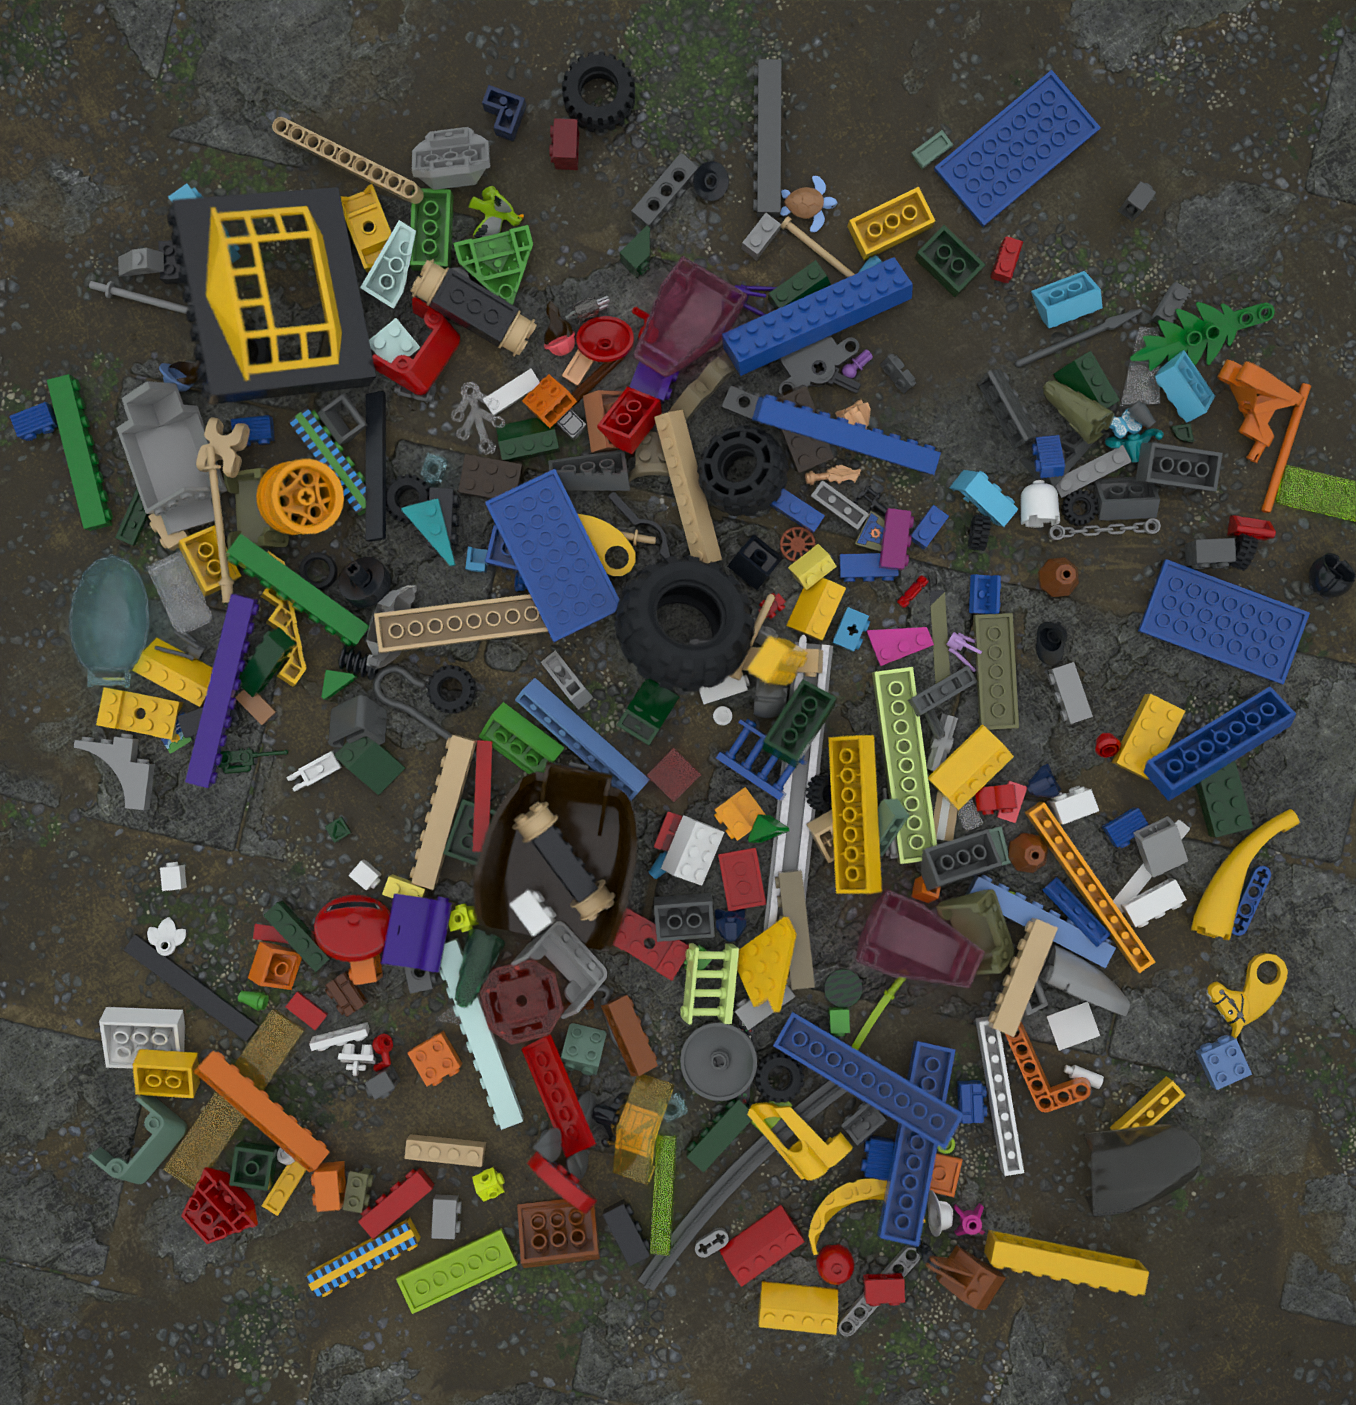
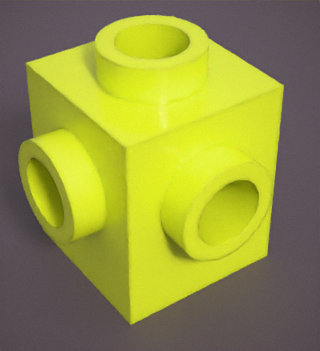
M465 903L455 906L456 910L451 911L449 919L450 932L461 930L463 933L473 930L472 926L478 925L474 906H467Z
M493 1167L472 1177L476 1193L483 1202L505 1192L503 1188L505 1183L503 1175L497 1173Z

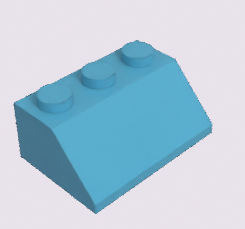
M1085 271L1031 291L1040 317L1048 328L1056 327L1103 308L1101 289Z
M1184 350L1162 366L1155 376L1157 384L1166 392L1168 400L1174 404L1178 415L1186 423L1205 414L1215 398L1214 393Z

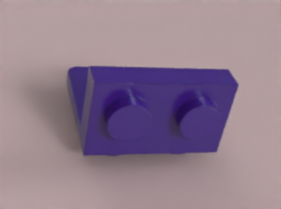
M642 356L637 365L630 388L658 398L661 404L664 405L665 400L670 399L673 391L670 388L673 381L676 382L680 371L677 370V364L673 362L667 365Z

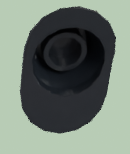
M1043 622L1037 630L1036 653L1038 658L1047 665H1055L1063 657L1064 645L1068 635L1061 622Z

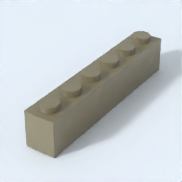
M802 870L778 872V877H775L776 889H780V896H777L778 908H782V915H779V920L783 917H789L797 934L786 984L790 985L792 990L814 988L815 983Z

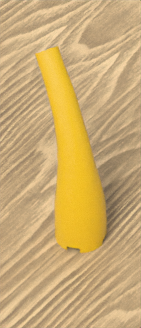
M1288 809L1262 824L1243 839L1228 855L1211 879L1199 902L1193 918L1191 931H1197L1196 933L1212 938L1223 937V940L1230 941L1242 887L1250 862L1269 839L1280 831L1284 833L1300 823L1298 816L1292 809Z

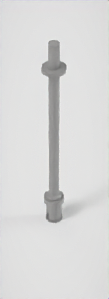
M94 281L89 283L90 289L105 292L106 298L109 299L116 295L184 314L188 310V306L116 288L113 281H109L107 285Z

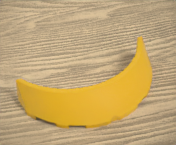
M873 1178L858 1179L832 1191L819 1205L811 1221L808 1236L813 1255L818 1254L816 1245L827 1222L838 1211L852 1203L871 1199L884 1200L887 1181Z

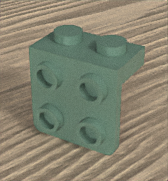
M571 1023L561 1055L565 1070H578L585 1075H597L606 1032Z

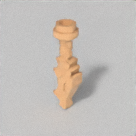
M836 465L834 468L831 467L830 470L827 469L825 473L815 474L813 471L805 473L806 484L814 485L816 481L827 480L830 483L836 481L838 484L845 480H852L855 483L858 476H860L861 469L852 470L843 465Z

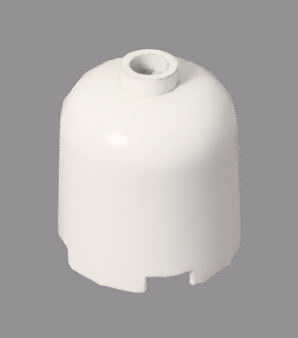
M1043 480L1033 481V484L1025 487L1021 493V525L1025 524V527H1043V523L1051 522V526L1059 524L1060 513L1057 490L1054 486L1045 483Z

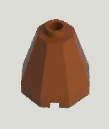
M1065 557L1048 559L1038 571L1039 588L1047 592L1050 597L1069 596L1079 584L1078 568Z
M1022 832L1015 839L1009 841L1008 858L1015 870L1034 873L1046 864L1049 848L1039 835Z

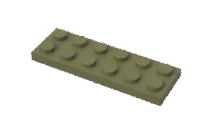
M1013 613L973 615L975 648L982 651L981 654L975 652L979 727L984 725L988 730L1019 728Z

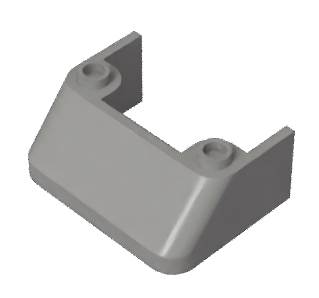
M557 921L529 942L511 964L514 966L528 958L539 960L544 955L569 981L564 993L571 1004L560 1016L562 1019H565L582 1009L606 980L607 970L565 923Z

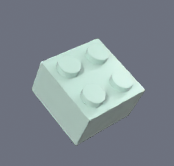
M397 318L369 340L370 348L375 354L389 363H392L399 355H406L414 359L421 348Z

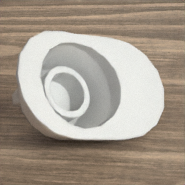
M929 1190L927 1200L928 1223L931 1233L937 1237L941 1231L952 1226L953 1209L947 1202L938 1201L936 1194Z

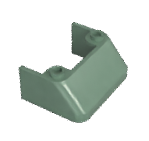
M140 1095L136 1101L150 1112L144 1124L145 1128L152 1135L129 1163L122 1158H114L102 1147H99L88 1156L111 1177L134 1184H143L187 1133L186 1122L155 1096Z

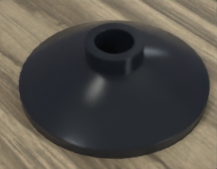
M707 161L697 168L693 177V185L698 196L707 201H715L726 193L729 177L723 165L715 161ZM708 177L710 178L709 184L706 183Z

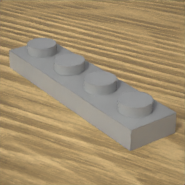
M1121 445L1120 448H1116L1067 473L1055 488L1062 498L1132 461L1124 446Z

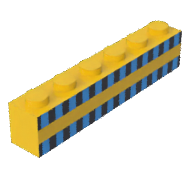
M409 1217L381 1232L374 1239L370 1238L310 1270L305 1279L315 1298L320 1295L325 1297L333 1291V1288L337 1286L339 1288L344 1287L350 1282V1279L354 1277L358 1279L364 1276L370 1268L373 1267L375 1270L384 1264L383 1261L389 1258L394 1260L401 1255L400 1252L416 1248L421 1236Z

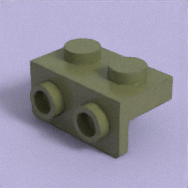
M364 1168L362 1172L350 1171L348 1173L343 1210L362 1213L364 1208L369 1206L371 1195L368 1194L369 1187H372L374 1175H371L372 1169Z

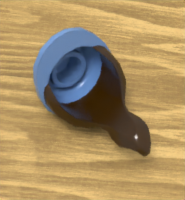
M183 361L173 364L161 363L159 366V370L163 374L164 383H176L179 392L188 390L198 380L197 368H199V361L195 363Z

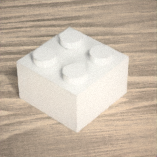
M1084 786L1070 788L1069 793L1062 794L1060 792V795L1047 801L1050 811L1059 824H1065L1099 811L1092 790L1084 788Z

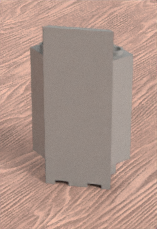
M147 381L122 397L128 421L117 427L146 514H155V516L161 515L168 535L215 522L209 472L199 471L196 466L199 449L203 445L210 443L204 435L205 426L199 408L194 405H183L176 383ZM218 469L217 478L219 494L221 495L227 489L220 469Z

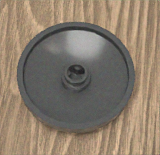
M712 1022L699 1027L687 1038L681 1051L680 1064L685 1081L693 1091L710 1100L725 1101L739 1096L750 1086L756 1075L758 1056L752 1040L742 1029L733 1024Z

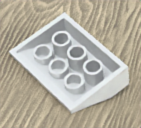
M106 1007L99 1021L106 1068H133V1062L139 1049L184 1052L185 1021L183 1010Z

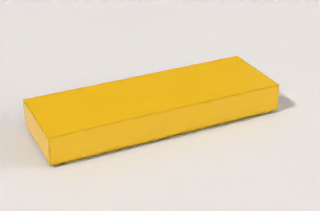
M296 1161L286 1165L263 1202L262 1207L278 1216L306 1172V1169Z

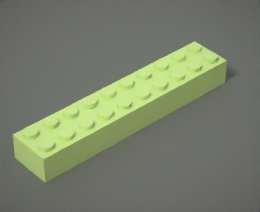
M913 667L873 672L872 677L889 799H898L910 815L896 835L897 861L900 864L922 861V850L937 845L920 716L917 717L908 701L917 695Z

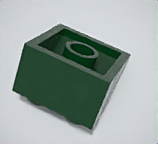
M648 225L620 251L621 263L636 278L640 275L643 277L650 270V227Z

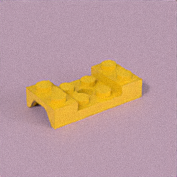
M373 184L368 185L363 192L350 197L340 196L345 221L367 273L371 270L392 233ZM367 223L374 224V229L371 232L364 231V226Z
M104 687L96 725L176 740L175 727L177 716L183 706V702ZM140 708H143L146 712L143 719L137 717V711Z

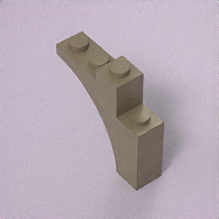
M727 353L721 357L718 356L710 362L698 379L687 386L668 412L683 410L687 423L707 399L737 371Z

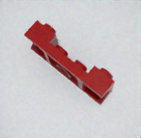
M628 906L613 944L654 968L658 973L671 981L685 961L686 950L689 949V944L683 940L657 942L656 924ZM646 938H653L655 941L654 947L647 948L644 945V940Z

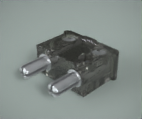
M593 295L572 304V312L565 316L566 320L575 319L576 324L580 325L592 318L598 317L599 311L609 307V297L605 296L596 300Z

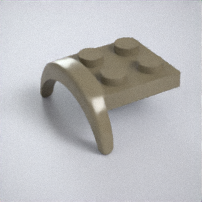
M649 432L637 447L635 468L628 473L629 483L641 476L662 475L670 477L658 432Z

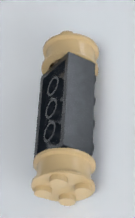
M434 259L432 261L427 260L420 273L422 278L418 276L412 286V297L418 296L427 302V306L498 348H506L513 353L514 357L516 354L520 355L528 342L525 338L529 339L537 326L534 323L535 319L529 320L520 314L521 311H518L519 308L451 268L449 270L448 267L446 269L434 263Z
M536 802L529 808V812L525 815L522 813L514 819L515 824L512 828L514 830L517 829L523 836V843L532 842L573 898L570 906L572 908L575 907L580 913V920L589 919V921H592L599 916L600 911L604 908H610L615 903L613 901L615 893L609 892L605 886V880L597 881L591 873L583 869L586 867L584 862L572 854L574 852L572 846L561 839L563 834L557 826L552 825L558 819V816H553L547 807L548 802Z

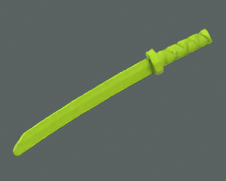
M903 970L888 990L885 989L883 992L884 996L853 1042V1048L859 1050L890 1000L895 998L894 994L910 975L908 972Z

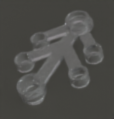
M467 382L461 389L463 398L458 408L452 411L451 417L455 421H462L464 411L469 403L471 411L463 427L457 430L456 435L462 440L467 439L475 421L480 437L479 450L483 454L490 455L495 451V444L492 440L488 439L483 418L491 422L496 428H502L505 425V420L500 416H494L479 408L477 400L486 403L488 408L492 410L498 409L500 403L497 399L489 398L480 393V388L476 383ZM472 388L473 393L468 395V389ZM492 401H496L495 407H491L490 403ZM460 412V417L456 419L455 414ZM497 419H501L499 426L496 425ZM465 430V436L461 437L460 432ZM488 443V449L484 450L483 445Z

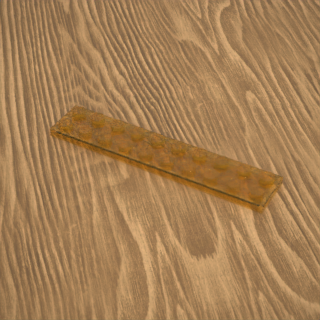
M273 1008L234 1065L240 1070L239 1073L244 1078H250L258 1090L264 1091L305 1029ZM215 1092L163 1170L192 1190H195V1186L202 1176L203 1169L213 1166L245 1119V1116Z

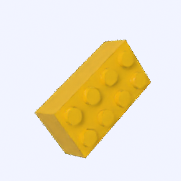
M917 187L849 220L847 227L865 261L869 257H873L931 229L935 219L920 188Z
M769 636L747 670L766 683L788 685V683L791 684L796 678L795 673L797 669L803 667L806 663L808 653L790 640Z
M1145 694L1121 741V748L1114 755L1111 763L1145 780H1150L1144 773L1147 761L1167 749L1185 711L1152 694Z

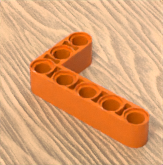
M1021 1021L1018 1026L1020 1032L1016 1033L1014 1037L1005 1033L1033 1100L1041 1112H1050L1089 1097L1091 1084L1084 1077H1078L1050 1087ZM1025 1045L1027 1050L1020 1051L1017 1046ZM1031 1062L1035 1067L1029 1069L1025 1066V1063ZM1039 1080L1043 1085L1035 1086L1033 1081ZM1079 1085H1083L1087 1088V1090L1082 1092L1079 1091L1076 1087ZM1063 1091L1066 1092L1069 1096L1066 1098H1062L1059 1096L1058 1093ZM1047 1098L1050 1100V1103L1043 1104L1040 1100Z

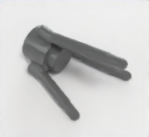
M177 624L174 625L177 630H174L173 633L189 644L186 649L189 653L155 646L156 650L185 657L191 661L194 658L199 660L206 649L203 643L197 641Z

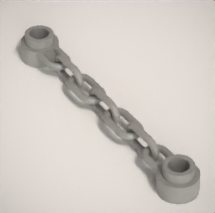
M1151 518L1145 522H1137L1133 526L1126 527L1124 524L1119 523L1110 524L1107 528L1089 525L1084 526L1080 530H1074L1072 527L1054 525L1049 529L1048 535L1050 539L1057 541L1062 538L1072 537L1075 533H1082L1084 536H1096L1100 532L1105 531L1109 534H1123L1126 530H1133L1136 533L1146 532L1147 534H1155L1160 530L1161 524L1157 519ZM1149 523L1154 526L1153 530L1148 528ZM1136 525H1143L1144 530H1136L1139 528ZM1122 526L1120 527L1122 531L1111 532L1113 530L1111 527ZM1087 528H1097L1094 529L1096 533H1086L1088 532ZM1053 530H1057L1059 535L1054 536ZM1065 530H1070V534L1065 535Z

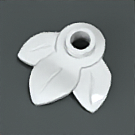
M167 917L160 923L158 928L149 927L147 936L149 942L156 946V950L160 955L169 956L175 951L176 946L184 942L186 930H176L173 920ZM164 943H168L167 949H163Z

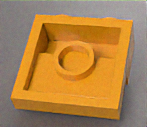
M746 787L714 809L717 812L714 814L715 818L720 824L725 823L728 827L725 830L731 839L736 838L737 841L752 830L757 815H766Z

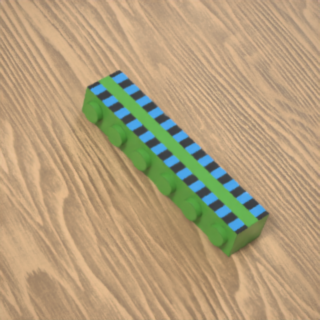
M305 408L290 419L289 423L315 458L335 472L341 482L344 497L356 513L361 516L366 512V484L364 483L366 478L360 471L358 473L353 468L355 463L349 456L345 457L343 455V447L337 441L334 442L330 437L332 434L326 425L323 427L320 424L321 418L317 412Z

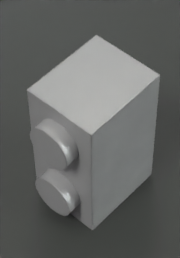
M765 213L742 242L741 249L757 261L780 231L781 224Z
M435 1195L433 1199L431 1238L455 1239L457 1233H460L461 1221H458V1214H461L462 1202H459V1195Z

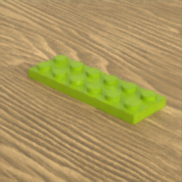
M500 1228L398 1276L396 1280L411 1313L414 1314L516 1266L518 1262L503 1229Z

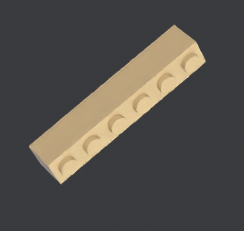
M1032 918L1031 921L1027 922L1024 939L1021 938L1017 946L1018 954L1016 957H1013L1010 963L1012 968L1010 974L1005 976L1003 991L996 998L995 1003L997 1006L995 1011H992L989 1015L988 1022H990V1027L1010 1036H1015L1057 932V927L1036 918Z

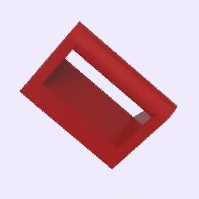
M1231 515L1227 535L1239 537L1243 533L1258 540L1266 541L1274 538L1276 531L1270 521Z

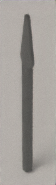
M1138 309L1106 319L1105 323L1015 361V366L1017 368L1022 367L1107 329L1114 330L1141 314L1143 310Z

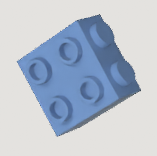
M1229 1035L1219 1037L1218 1041L1212 1044H1203L1199 1050H1196L1211 1087L1216 1090L1252 1075L1237 1039Z

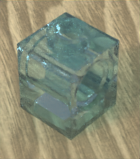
M427 453L420 475L428 483H441L448 461L445 458ZM433 465L438 466L436 474L429 473V469Z
M678 1092L660 1100L657 1111L661 1119L665 1118L668 1123L687 1114L688 1108L681 1093ZM669 1104H674L677 1109L674 1112H669L666 1107Z

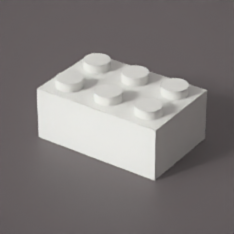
M683 815L661 869L673 876L703 885L724 832Z
M527 890L509 905L532 936H537L556 922L555 917L557 915L551 907L545 906L543 903L545 899L539 891Z

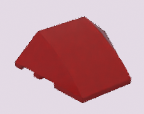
M208 1167L203 1169L202 1176L197 1182L196 1188L181 1215L206 1244L258 1225L253 1199L242 1187L229 1185L231 1175L228 1172Z

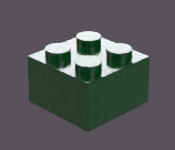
M240 1141L235 1146L229 1185L268 1191L274 1182L279 1147Z

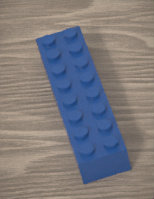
M1270 686L1148 760L1144 773L1165 798L1170 801L1290 727L1296 713Z

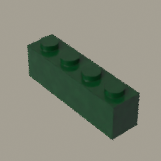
M280 627L273 632L269 630L262 637L264 641L254 649L256 653L248 658L246 661L248 665L245 666L243 672H240V686L252 698L266 688L296 644Z
M283 900L277 902L263 915L315 972L333 958L319 947L315 935Z
M739 1096L736 1099H730L725 1106V1111L722 1114L719 1112L712 1120L714 1123L709 1128L706 1126L699 1134L701 1137L696 1142L692 1141L686 1148V1157L703 1173L752 1120L747 1115L750 1106Z

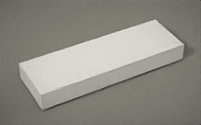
M529 369L483 400L493 416L525 397L540 381L532 369Z

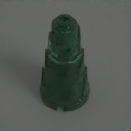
M471 929L467 934L455 991L456 1005L463 1008L471 1006L477 998L505 946L504 940L493 934L490 936L485 935V931Z

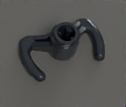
M627 1092L618 1094L614 1099L615 1103L611 1106L598 1104L593 1111L592 1118L596 1120V1123L604 1126L609 1136V1139L603 1138L601 1140L603 1147L609 1148L613 1146L618 1139L616 1126L620 1124L622 1118L620 1112L630 1101V1095Z

